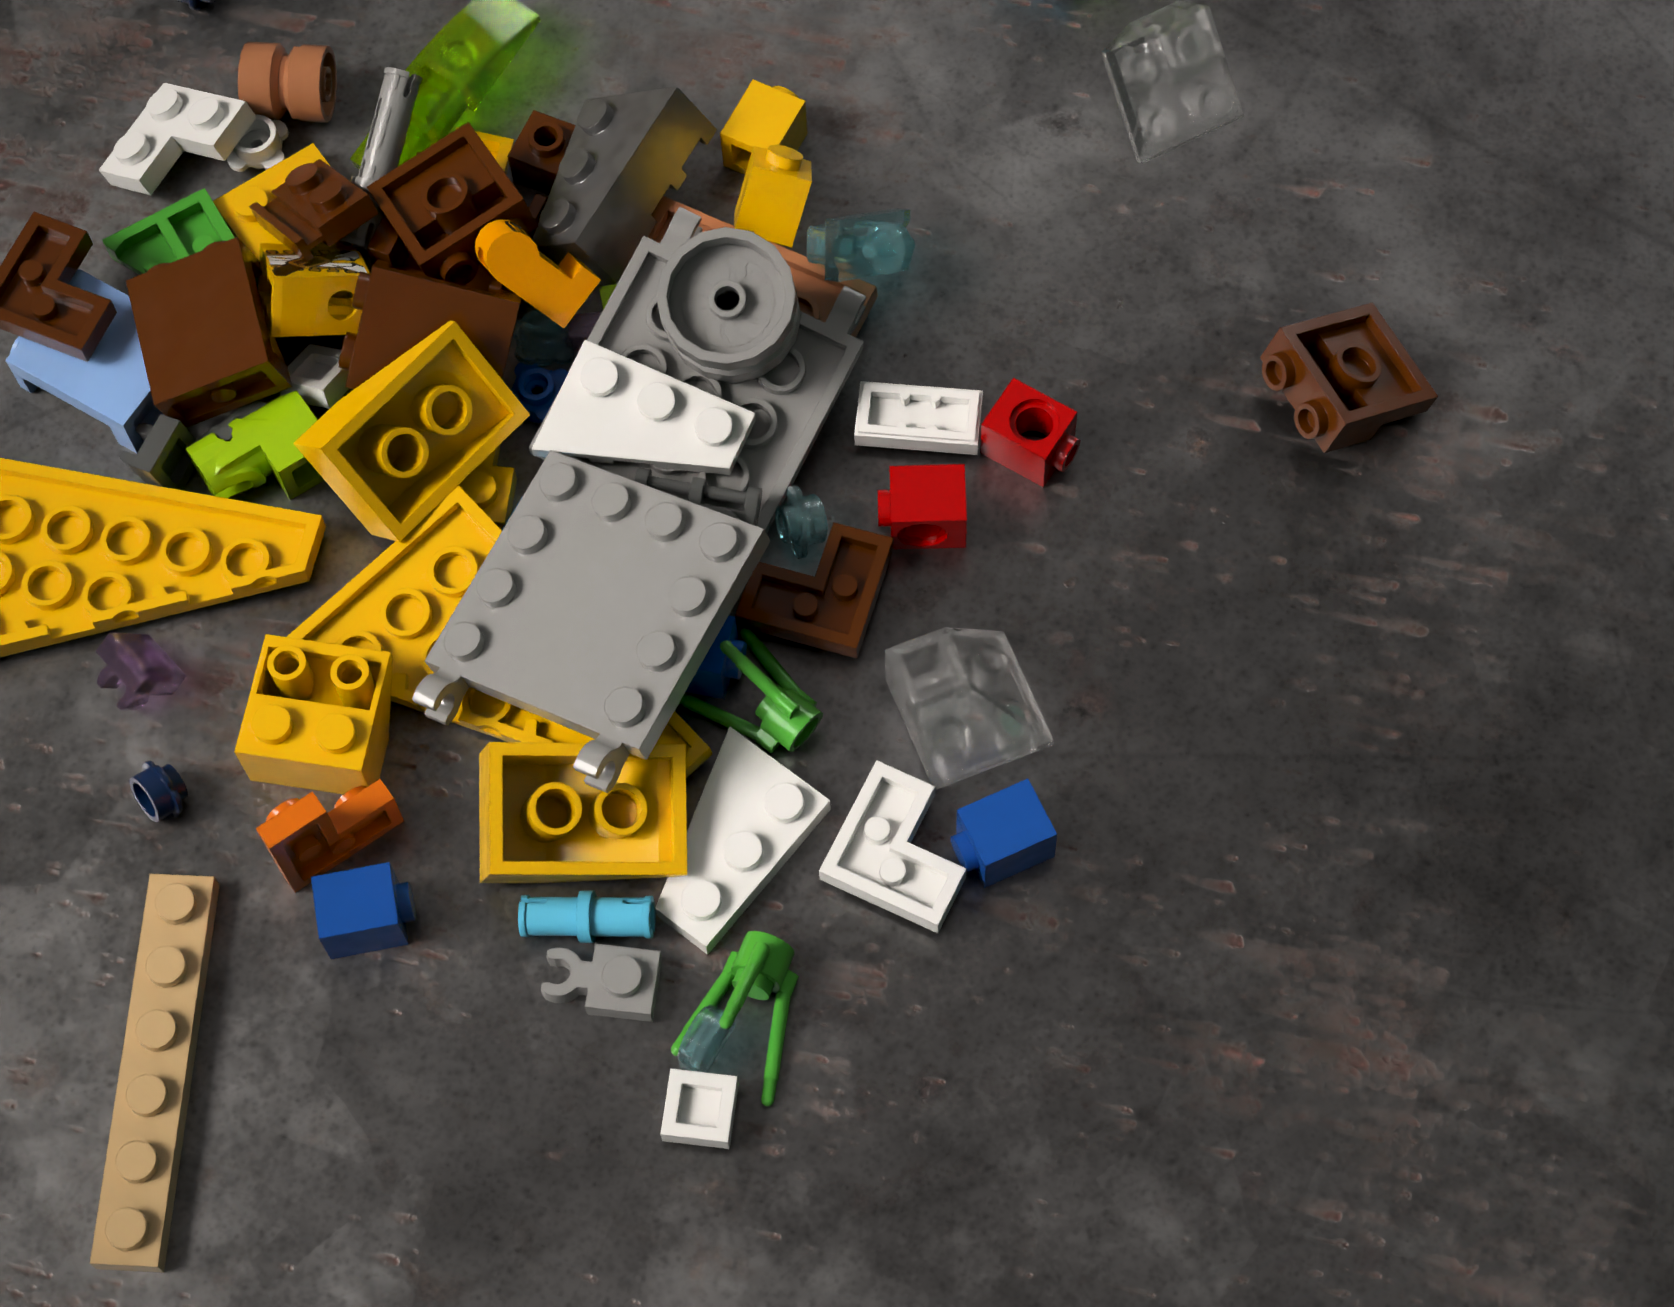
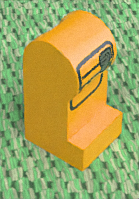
M495 220L488 223L480 230L476 238L475 252L477 258L492 276L563 329L601 281L587 265L569 252L559 265L554 263L538 251L536 243L518 224L510 220Z

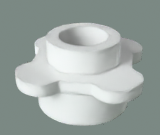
M255 114L257 118L227 158L230 168L237 172L245 171L249 167L256 169L265 168L267 170L283 161L285 156L282 152V143L289 135L285 123Z

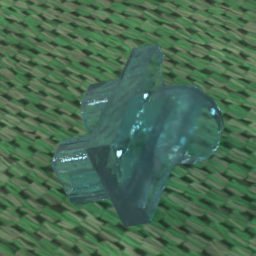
M894 208L826 218L825 224L809 226L807 230V260L809 263L825 265V280L836 282L882 274H894L909 270V264L915 249V241L906 229L910 222V210Z

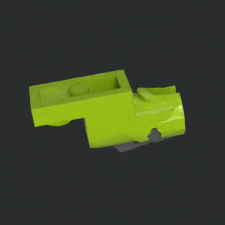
M296 390L281 395L268 404L257 400L239 407L220 424L211 427L186 448V452L192 459V464L212 496L230 498L265 484L266 477L273 474L287 497L292 500L324 481L321 475L293 444L317 421L315 415Z

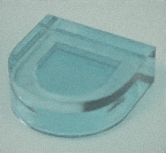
M711 1004L705 1006L695 1017L679 1047L678 1061L681 1070L708 1073L736 1027L735 1020L729 1029L720 1027L719 1020L724 1010Z

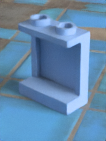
M78 268L69 284L110 299L117 311L89 361H83L20 336L15 340L10 355L5 361L21 388L33 393L37 387H40L103 422L111 428L120 445L137 454L144 442L135 431L138 424L147 423L154 426L159 415L164 414L153 403L130 298L127 294Z

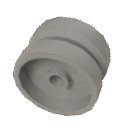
M729 227L700 232L677 247L661 270L656 299L663 328L667 333L670 343L683 362L704 377L730 383L760 378L782 363L796 342L801 311L790 266L775 245L754 232ZM734 300L739 301L738 305L732 310L725 311L719 308L720 306L730 308Z

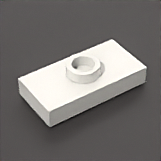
M860 381L854 433L855 445L977 455L983 391Z

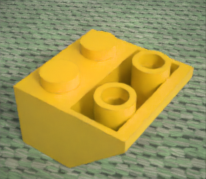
M265 634L234 751L251 781L337 794H345L349 790L362 785L368 787L380 778L389 742L393 661L391 652Z

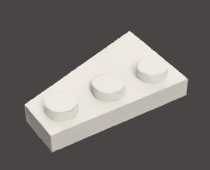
M584 340L531 450L533 456L547 457L550 450L566 456L589 458L590 462L613 464L614 461L653 464L655 468L730 475L756 421V415L754 412Z
M729 727L687 829V875L667 878L655 907L657 916L708 955L831 810L830 800L732 727Z

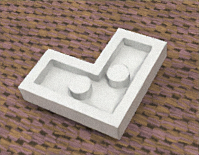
M163 83L159 90L150 97L145 109L127 133L117 141L114 150L100 167L99 171L112 186L152 195L184 151L225 161L257 116L246 101Z
M876 760L819 870L820 880L933 932L939 933L966 879V868L911 844L935 797V786Z

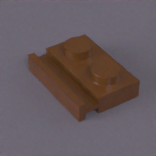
M321 159L292 170L287 175L285 182L271 191L275 199L265 206H261L257 202L249 206L260 226L305 262L314 258L310 250L321 242L330 247L379 214L365 191Z

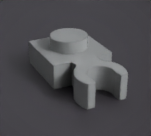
M595 944L592 962L581 961L576 953L567 948L557 947L547 950L546 958L549 965L565 967L570 970V975L565 982L560 984L542 983L541 992L546 1000L560 1004L570 1002L579 995L586 996L585 1009L587 1015L653 1022L663 960L661 951Z

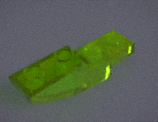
M473 0L435 35L405 70L410 72L409 77L412 74H416L422 77L423 80L419 86L398 166L414 157L417 152H422L447 136L467 108L475 112L541 21L538 14L516 0ZM368 135L350 158L353 165L358 169L361 166Z

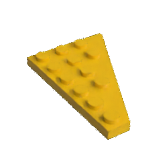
M0 458V658L309 582L326 529L322 515Z
M458 486L400 542L395 541L287 637L391 652L393 657L391 701L425 713L427 708L414 703L412 700L414 692L422 679L434 673L424 660L502 530ZM470 687L461 702L455 718L452 720V723L506 742L588 743L591 740H595ZM674 711L656 744H685L687 778L713 754L710 747Z

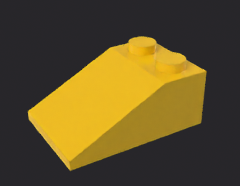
M450 320L337 401L293 444L371 535L400 542L530 416V413L455 321Z
M489 742L479 753L480 883H561L686 876L685 744H655L647 760L629 754L616 784L609 793L585 784L584 779L586 775L573 768L577 755L586 743Z

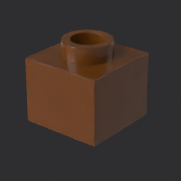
M533 110L507 156L513 181L549 195L557 176L560 162L565 155L576 125Z

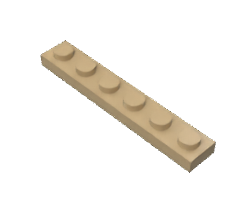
M149 875L90 1264L99 1270L164 1273L220 887L214 876Z

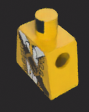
M260 243L259 262L263 274L258 279V293L271 337L346 335V332L357 334L362 310L352 308L355 287L360 271L371 274L359 251L314 247L310 250L314 258L305 262L284 244Z

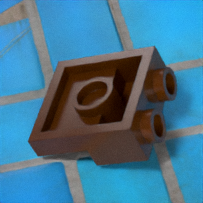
M469 122L367 186L372 197L424 275L463 286L474 279L478 272V265L481 264L475 252V242L480 230L484 226L495 220H510L518 224L528 236L529 232L539 227L525 200Z
M1373 302L1280 327L1260 357L1263 362L1262 375L1265 383L1274 391L1282 390L1295 409L1294 422L1298 432L1306 439L1314 438L1324 453L1371 440L1381 425L1426 412L1438 398L1436 392Z

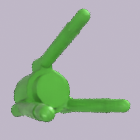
M742 628L740 630L741 638L747 643L752 653L779 685L777 686L730 641H722L720 643V650L766 695L755 711V715L762 720L761 726L750 723L690 694L684 693L679 704L727 728L732 727L738 733L755 740L769 753H773L780 744L788 751L793 752L814 732L823 717V713L816 708L817 702L799 688L753 631Z
M748 931L739 951H732L722 973L671 1047L672 1054L675 1056L683 1054L731 985H733L734 990L719 1020L720 1027L723 1029H729L732 1026L747 996L757 1000H768L771 992L776 993L761 1096L762 1104L767 1107L771 1106L775 1100L790 998L799 978L797 974L789 970L795 955L794 949L774 935L761 931Z

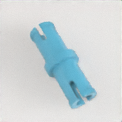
M581 890L578 897H531L530 895H521V902H519L518 928L521 937L577 936L579 943H594L596 936L653 938V932H655L656 909L653 896L597 897L595 890Z

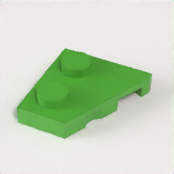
M203 188L110 235L102 241L111 259L141 275L155 265L172 263L202 251L211 243L228 241L235 237L208 192ZM258 277L255 278L256 285H257V289H258V279H259Z

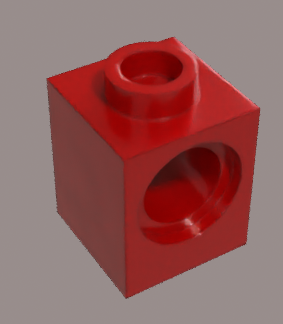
M1013 378L981 424L980 453L1044 487L1056 469L1064 472L1069 467L1079 449L1081 440L1075 437L1078 412ZM1027 431H1038L1047 437L1034 441L1022 437L1021 434Z
M965 464L889 466L890 489L877 490L878 527H891L894 550L966 548Z

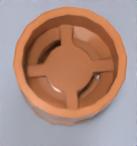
M247 42L244 44L238 67L239 100L247 102L255 114L266 116L271 120H280L288 109L293 119H299L302 122L328 123L331 120L336 102L337 70L335 56L330 46L303 44L300 47L294 46L288 55L280 43Z

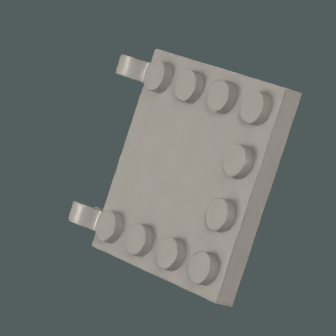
M679 207L660 243L646 236L642 237L587 341L752 411L756 415V421L730 475L655 468L653 464L614 461L611 464L590 462L589 458L568 457L633 481L635 480L637 469L645 468L652 470V476L691 483L693 477L707 479L708 486L747 492L749 486L762 488V500L757 526L763 528L767 534L863 350L864 341L851 336V334L857 327L866 309V306L863 305L866 296L844 286L825 323L801 311L796 342L783 362L760 378L737 383L708 379L687 366L670 343L661 323L656 299L661 270L675 249L703 231V228L699 227L702 217ZM734 300L730 308L721 306L719 308L725 311L732 310L738 305L739 301ZM553 404L551 405V407H550V409H549L547 415L545 416V418H544V420H543V422H542L540 428L538 429V431H537V433H536L534 439L532 440V442H531V444H530V446H529V449H530V452H531L532 455H533V453H532V450H531V449H532V447H533V445H534V443H535V441H536V439H537V437H538V435H539V432H540V430H541V428H542V426H543V424H544V422H545V420H546V418H547V416H548V414H549V412H550V410H551ZM663 491L688 501L689 495ZM705 498L704 502L707 505L744 511L745 505Z
M550 450L424 660L434 673L422 679L414 692L412 700L414 703L427 708L424 713L426 717L448 726L455 718L461 702L470 687L594 738L595 740L589 741L580 750L573 768L586 775L584 779L585 784L609 793L616 784L629 754L644 760L648 759L768 547L770 539L763 528Z

